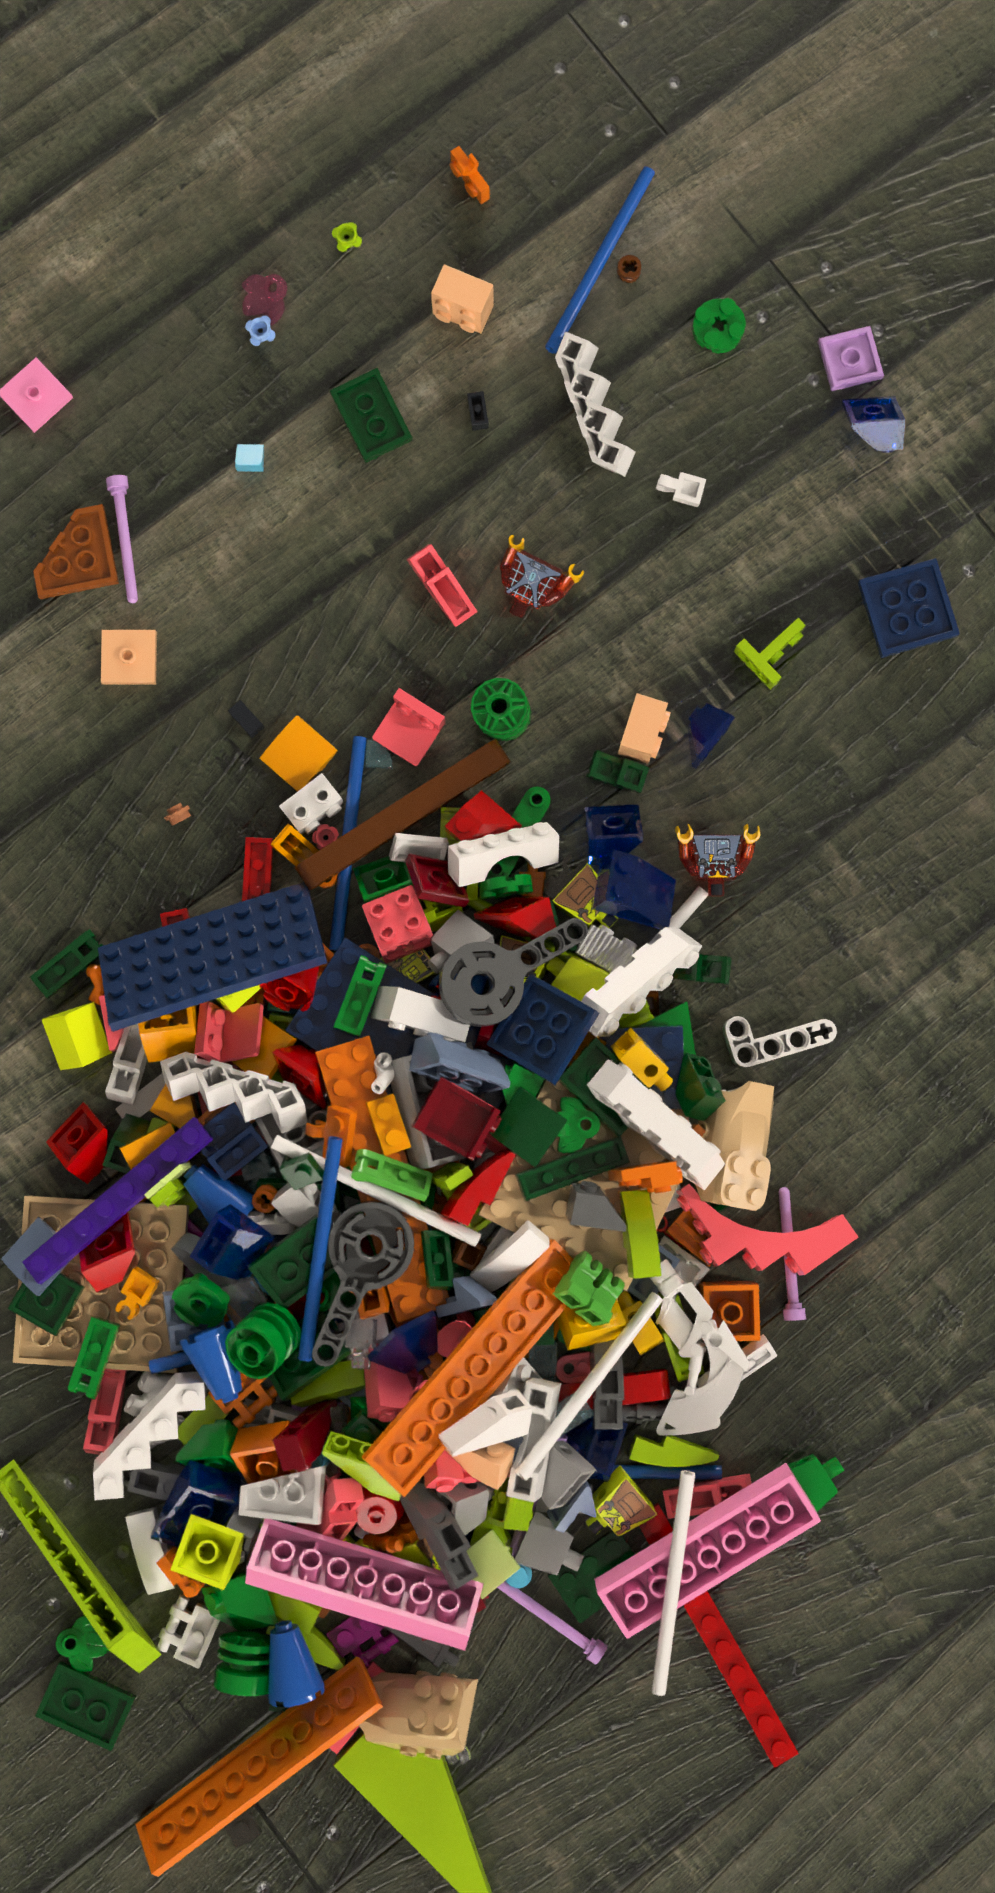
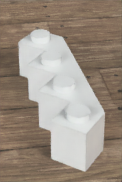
M565 332L555 359L563 374L564 384L570 401L574 405L577 414L576 418L582 435L586 439L591 460L595 464L625 477L635 451L613 441L623 417L615 411L601 406L611 382L601 375L589 371L599 348L588 340Z
M665 927L658 933L660 939L651 946L646 943L631 956L633 961L625 968L622 966L617 967L605 977V985L598 991L592 988L585 994L581 1002L600 1013L589 1032L595 1037H610L619 1027V1020L623 1013L636 1014L644 1007L649 991H663L670 985L676 968L689 969L699 958L698 952L702 945L679 928Z
M189 1052L160 1061L164 1081L173 1101L200 1091L209 1112L236 1102L245 1123L272 1113L281 1133L308 1123L305 1104L294 1083L273 1081L267 1075L247 1070V1072L236 1070L230 1064L213 1059L209 1062L199 1059L196 1054Z
M608 1059L587 1084L595 1098L615 1110L626 1126L644 1136L654 1151L670 1161H676L677 1166L681 1168L683 1177L705 1190L725 1165L719 1155L721 1153L719 1148L709 1141L706 1142L691 1128L692 1125L689 1121L680 1115L677 1116L662 1102L660 1095L651 1089L648 1090L632 1075L631 1069L623 1063L617 1065Z
M198 1372L175 1373L168 1380L167 1385L158 1394H155L142 1408L140 1414L131 1423H128L115 1437L113 1443L94 1460L95 1500L123 1498V1471L151 1468L150 1441L178 1439L177 1412L205 1410L204 1381Z

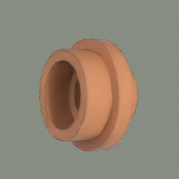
M179 803L167 809L166 811L169 815L164 818L166 821L169 820L173 826L191 816L188 811L190 807L188 805L183 807Z

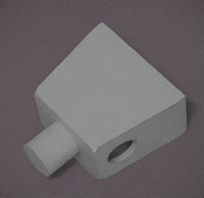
M457 910L431 938L435 955L427 963L431 970L438 974L441 972L449 956L457 949L472 942H490L495 944L493 935Z
M565 1441L555 1442L549 1452L542 1499L549 1510L565 1506L596 1471L585 1458Z
M460 1482L453 1490L449 1492L437 1491V1495L453 1515L464 1535H466L486 1519L488 1501L493 1499V1491L495 1489L480 1482L471 1484Z
M536 1511L515 1560L519 1565L557 1575L561 1565L578 1571L584 1556L569 1549L574 1538L566 1531L562 1533L555 1530L551 1520Z

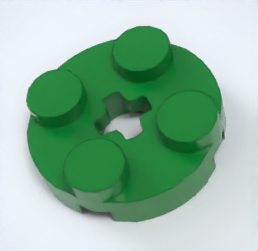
M716 298L706 301L695 312L692 324L694 339L702 348L706 347L712 350L711 352L713 353L731 351L739 344L743 337L746 326L745 316L734 300L730 298ZM716 320L725 323L723 331H719L718 328L713 329L712 325L715 324Z
M530 874L514 875L515 877L506 878V876L486 879L478 883L480 899L493 897L495 899H505L511 897V893H532V877Z
M196 1273L193 1277L180 1281L172 1294V1299L174 1298L175 1301L173 1308L176 1314L186 1323L196 1327L199 1324H208L207 1328H211L220 1324L227 1313L228 1303L230 1302L229 1294L201 1273ZM196 1300H200V1301H202L203 1303L198 1304V1303L196 1302Z

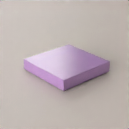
M870 326L819 338L818 345L831 391L883 378L884 374Z

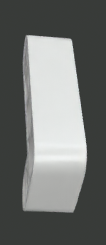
M733 1017L723 1025V1035L733 1064L740 1068H747L827 1044L833 1041L837 1034L835 1024L827 1019H821L757 1039L753 1038L750 1025L743 1017ZM732 1022H738L742 1025L743 1033L741 1036L735 1037L730 1033L729 1027ZM820 1025L822 1028L828 1029L825 1039L823 1036L810 1038L809 1033L820 1030ZM793 1032L799 1033L803 1038V1043L800 1047H794L790 1042V1036ZM767 1040H772L777 1045V1051L774 1055H768L764 1051V1043ZM740 1048H746L750 1051L751 1059L749 1062L743 1063L738 1059L737 1053Z

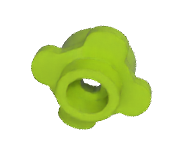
M344 223L332 230V236L336 238L338 243L337 249L340 252H346L348 248L353 246L359 247L362 244L361 237L357 235L355 223Z

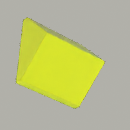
M94 1002L42 1019L60 1070L84 1067L112 1053L109 1050L107 1036Z
M191 1514L170 1570L224 1590L240 1562L244 1533Z

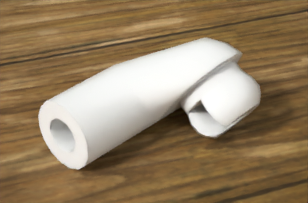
M380 1053L374 1061L377 1078L372 1083L371 1089L377 1094H382L395 1076L394 1068L391 1065L392 1057L388 1053Z

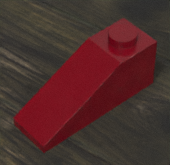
M336 1399L320 1401L309 1405L272 1439L283 1471H305L321 1455L337 1407Z

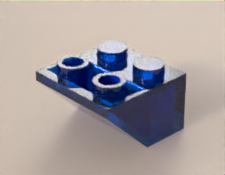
M229 1204L216 1212L189 1257L213 1274L246 1282L252 1274L248 1265L266 1252L275 1236L232 1204Z
M579 1411L566 1429L567 1443L596 1469L591 1477L608 1482L628 1424L623 1422V1429L593 1430V1412Z

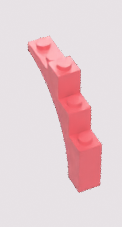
M690 1184L676 1191L679 1195L677 1201L685 1212L690 1211L695 1220L692 1223L701 1235L705 1234L707 1236L706 1239L699 1243L702 1248L699 1253L708 1265L712 1263L714 1267L720 1266L743 1250L745 1254L742 1255V1258L750 1269L755 1268L756 1271H762L785 1255L787 1257L785 1263L792 1273L795 1274L797 1272L799 1276L806 1275L858 1238L843 1214L836 1215L816 1227L803 1231L787 1233L766 1232L740 1225L719 1214L705 1201H701L700 1196Z
M374 1343L363 1354L368 1418L379 1419L381 1422H391L407 1405L409 1394L413 1389L403 1365L400 1346ZM445 1450L424 1474L425 1488L436 1489L438 1492H449L460 1482L463 1484L482 1483L473 1478Z

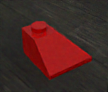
M481 790L460 808L445 825V830L457 842L482 838L488 834L495 835L507 832L513 828L520 829L522 825Z
M512 896L474 913L476 920L520 937H531V940L556 928L549 897Z
M301 1044L275 1049L272 1053L283 1081L294 1083L299 1093L324 1109L327 1106L326 1088L315 1055L317 1051L314 1049L308 1050Z
M83 1102L46 1143L65 1169L88 1184L104 1167L103 1162L107 1154V1129L88 1105Z
M128 1212L79 1253L81 1273L96 1292L121 1282L135 1254Z

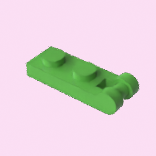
M367 1149L357 1150L355 1156L357 1164L353 1166L351 1177L355 1181H368L425 1202L429 1195L433 1173ZM368 1165L374 1166L375 1169H372V1168L367 1167V1166H368Z

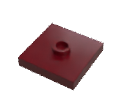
M408 854L405 862L418 899L460 907L467 906L470 900L465 887H459L448 874V861Z

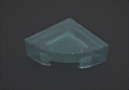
M367 740L366 768L393 769L392 759L388 751L378 742Z

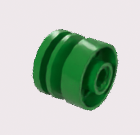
M507 678L490 679L481 684L472 697L471 712L473 719L487 737L506 742L518 738L527 729L531 719V708L525 692L517 683ZM499 707H507L503 713H496Z
M270 1302L258 1304L228 1333L225 1341L226 1353L230 1362L244 1375L255 1379L268 1378L298 1348L301 1340V1331L296 1318L284 1307Z
M235 1631L221 1634L218 1645L221 1648L217 1651V1656L225 1662L215 1667L213 1685L215 1689L238 1696H262L268 1694L269 1666L266 1665L269 1664L270 1636L252 1631Z

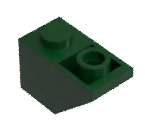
M686 1053L683 1056L675 1095L685 1116L705 1121L726 1100L721 1092V1085L715 1079L711 1070L710 1062L703 1056Z
M126 1113L110 1142L103 1166L127 1174L131 1169L120 1147L145 1135L151 1121Z

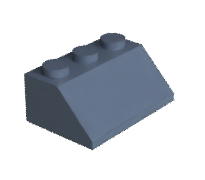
M427 1033L426 1036L415 1039L409 1071L437 1080L438 1077H443L468 1092L477 1095L510 1088V1080L501 1061L489 1056V1052L466 1048L467 1045L463 1042L444 1040V1036L438 1033Z

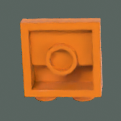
M659 1161L608 1171L609 1181L618 1182L619 1186L626 1187L638 1185V1188H647V1193L672 1191L671 1185H677L683 1181L681 1168L677 1166L676 1161Z

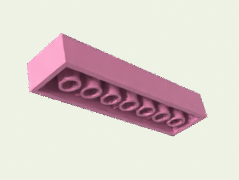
M787 1463L689 1522L677 1608L821 1522L816 1509ZM673 1532L595 1579L597 1594L626 1639L661 1619Z
M266 1518L264 1519L247 1567L245 1584L464 1651L484 1583L471 1580L460 1588L451 1591L441 1570Z

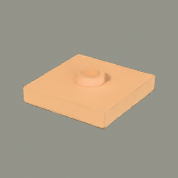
M102 630L101 683L103 685L156 684V630Z

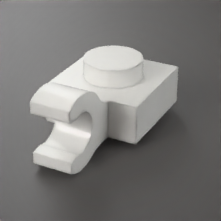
M680 472L678 479L661 474L656 489L662 492H674L672 500L698 507L706 479Z

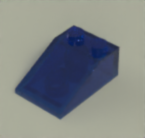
M613 849L600 860L592 909L663 930L670 925L676 879L640 857Z
M190 1460L178 1476L151 1532L150 1539L179 1548L191 1514L224 1525L239 1505L241 1477Z

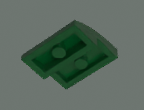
M520 1086L501 1114V1121L494 1133L489 1132V1134L536 1167L568 1120Z
M438 1230L422 1231L427 1288L455 1291L453 1278L470 1276L472 1272L452 1262L451 1258L456 1237Z

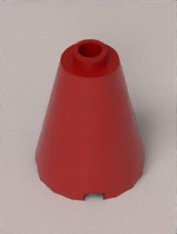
M320 966L260 984V988L263 987L265 991L263 996L272 1005L283 1011L289 1012L291 1008L300 1009L302 1012L308 1010L313 1002Z

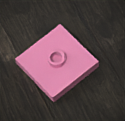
M37 358L33 359L0 389V397L34 433L73 399L70 392Z

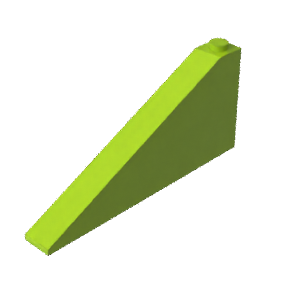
M13 1459L0 1470V1492L106 1647L138 1673L142 1672L162 1655L16 1461Z
M361 1731L336 1757L334 1767L459 1893H492L445 1756L442 1755L441 1759L426 1757L424 1753L418 1752L416 1757L401 1754L398 1749L366 1741L364 1732Z

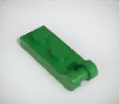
M363 955L360 956L334 1024V1028L357 1037L361 1035L387 964L379 962V964L368 960L369 957ZM364 971L374 974L372 981L361 978Z
M97 1316L91 1317L68 1385V1391L74 1393L80 1391L85 1393L86 1397L96 1399L120 1324ZM83 1374L91 1376L90 1383L82 1381Z

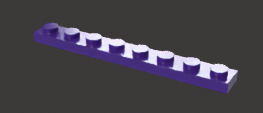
M193 1117L22 1261V1263L35 1281L42 1285L146 1197L144 1194L178 1165L189 1161L214 1139L200 1121Z

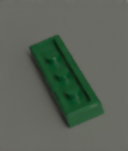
M617 1136L519 1172L515 1176L524 1201H528L572 1183L630 1163L621 1136Z

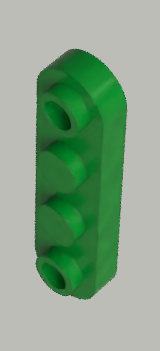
M532 787L526 791L512 815L522 825L521 828L533 826L535 823L541 822L550 806V795L547 790L542 787ZM538 795L542 798V802L534 804L532 798ZM508 856L498 861L494 865L501 866L502 871L499 874H494L490 869L486 879L500 876L509 877L520 856Z

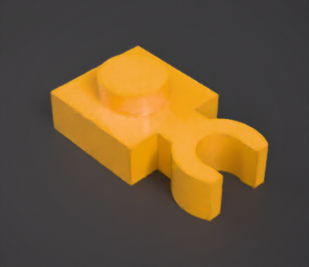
M138 1266L133 1268L120 1291L127 1297L116 1305L115 1311H122L126 1305L130 1308V1314L127 1319L135 1318L140 1311L139 1305L144 1307L148 1304L160 1281Z

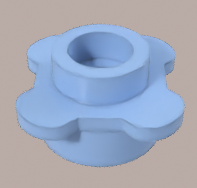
M268 316L258 317L246 323L245 328L250 332V342L252 345L259 346L261 342L266 340L273 341L275 339V332L271 330V320ZM263 329V332L259 333L258 330Z

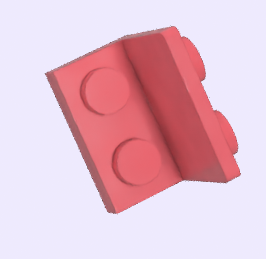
M399 688L393 696L394 704L372 736V739L417 767L445 725V716Z
M412 885L362 905L386 964L432 945L431 938L433 933Z
M210 1001L201 1003L199 1005L194 1054L209 1062L213 1059L223 1063L258 1056L264 1006L260 1003L242 1006L232 1013Z

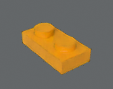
M394 1094L366 1102L382 1154L387 1156L410 1148L411 1144Z

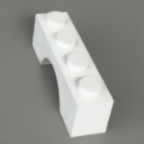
M539 822L533 826L520 829L513 828L507 832L495 835L488 834L482 838L463 840L457 844L448 845V874L459 887L485 881L493 865L508 856H523L534 869L558 863L559 834L547 822Z
M532 1378L526 1381L524 1398L532 1406L528 1435L522 1436L524 1440L518 1449L516 1459L511 1467L506 1496L535 1502L542 1497L549 1452L527 1481L520 1478L515 1471L555 1420L561 1383L539 1378Z

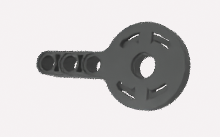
M578 918L570 919L513 951L506 950L490 942H472L460 947L449 956L440 972L439 992L445 1007L456 1019L471 1026L486 1027L501 1022L510 1016L519 1005L523 995L525 975L582 942L588 933L586 924ZM568 927L576 930L577 939L569 937L567 933ZM545 940H549L554 944V952L546 950L544 946ZM521 953H527L531 957V965H526L522 962ZM482 975L487 978L490 984L487 994L479 995L471 988L473 976ZM471 1009H484V1010H482V1011H475V1010H471Z
M366 1201L355 1204L338 1217L331 1229L328 1243L329 1255L334 1266L333 1268L340 1277V1287L312 1351L313 1359L321 1366H330L337 1360L364 1295L370 1290L382 1288L397 1280L406 1271L411 1262L414 1252L412 1228L399 1210L386 1203ZM402 1230L404 1231V1240H405V1249H404V1250H403V1245H404V1244H403V1232H402ZM370 1234L378 1236L382 1241V1250L373 1256L365 1254L360 1247L362 1238ZM345 1243H346V1256H345V1250H344ZM351 1291L356 1295L357 1301L352 1305H347L342 1302L341 1294ZM341 1318L345 1322V1328L341 1331L333 1330L330 1326V1320ZM323 1344H328L333 1348L334 1354L331 1357H323L319 1353L318 1348Z

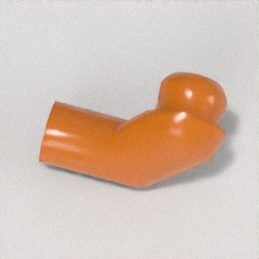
M90 964L86 969V974L90 977L94 988L88 1000L100 1005L99 997L104 996L101 967L99 964Z

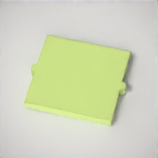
M190 1162L178 1165L144 1195L147 1199L152 1198L169 1181L180 1178L193 1166Z
M494 1530L488 1532L466 1551L478 1574L473 1580L484 1583L480 1595L482 1599L521 1568L510 1554L509 1546H505Z

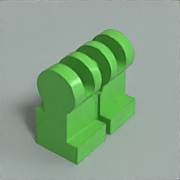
M582 1251L572 1260L569 1271L563 1275L553 1295L570 1309L576 1308L574 1312L592 1326L607 1324L613 1315L611 1309L616 1298L623 1291L625 1283L618 1276L613 1277V1272L608 1268L602 1270V1263L598 1260L592 1261V1255L587 1251Z

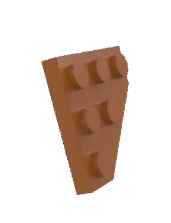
M103 504L76 509L64 531L59 533L50 546V551L41 563L39 562L34 569L35 583L40 599L119 584Z

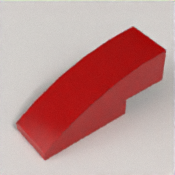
M501 1150L472 1171L473 1176L456 1188L440 1214L459 1224L469 1226L479 1203L491 1206L516 1154Z

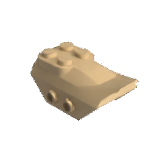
M748 1081L736 1090L730 1092L721 1090L726 1101L705 1121L699 1120L698 1124L706 1130L702 1138L719 1148L721 1151L719 1155L725 1165L705 1190L697 1185L696 1188L701 1201L757 1211L765 1202L771 1172V1165L766 1158L774 1103V1086Z
M417 1671L416 1675L381 1672L371 1678L383 1707L359 1725L364 1732L366 1741L398 1749L401 1754L416 1757L418 1752L424 1753L429 1758L441 1759L442 1755L454 1756L464 1751L478 1679L457 1678L456 1675L450 1673H441L440 1676H433V1674L426 1671Z

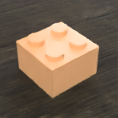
M443 265L431 292L433 314L440 321L445 323L451 321L460 325L467 332L474 333L476 331L482 334L494 306L493 284Z
M636 694L617 755L646 764L649 763L651 757L656 758L663 739L658 737V733H664L671 713L666 711L667 702Z

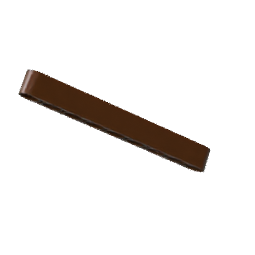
M497 739L490 741L295 866V870L308 887V890H313L393 839L395 833L404 832L498 772L511 762Z

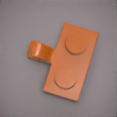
M457 146L450 151V168L457 178L461 176L464 180L468 194L472 198L476 197L480 204H483L490 199V187L477 171L479 162L472 153L467 157L461 147Z
M334 1104L328 1106L326 1122L315 1120V1125L306 1123L305 1134L307 1136L324 1138L323 1158H326L328 1137L333 1136L343 1139L339 1165L344 1168L351 1165L357 1112Z

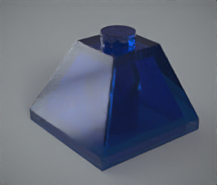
M895 396L842 400V405L851 428L876 451L885 453L903 449L905 417Z
M708 703L702 709L697 707L688 718L691 721L688 727L691 761L695 769L700 766L728 731L735 719L733 715Z
M639 804L585 807L589 865L604 866L617 864L643 842Z
M432 1310L393 1330L367 1355L369 1361L403 1374L414 1369L420 1372L432 1363L430 1358L438 1352L435 1312Z

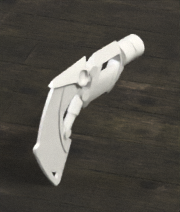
M666 1259L660 1263L662 1276L649 1277L664 1296L661 1310L655 1323L657 1325L660 1324L680 1350L678 1352L681 1357H690L687 1387L685 1391L674 1390L656 1432L660 1436L716 1429L720 1426L721 1415L728 1408L739 1388L744 1370L746 1372L749 1371L750 1362L724 1320L718 1328L716 1321L712 1319L713 1310L692 1282L685 1283ZM679 1292L682 1293L697 1313L694 1325L675 1301L676 1295ZM707 1347L710 1358L709 1378L707 1384L697 1388L698 1375L701 1372L703 1356ZM666 1423L675 1429H665Z

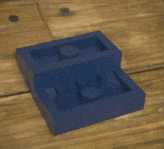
M235 1102L228 1105L203 1125L214 1140L206 1145L201 1152L224 1181L269 1147L250 1121L245 1123Z

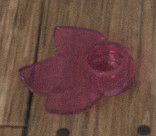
M258 274L249 276L242 283V287L248 292L243 301V314L254 316L263 313L264 316L270 318V326L276 324L285 311L283 298L287 293L286 281L277 274H271L267 277ZM273 283L277 284L275 292L270 291V285Z

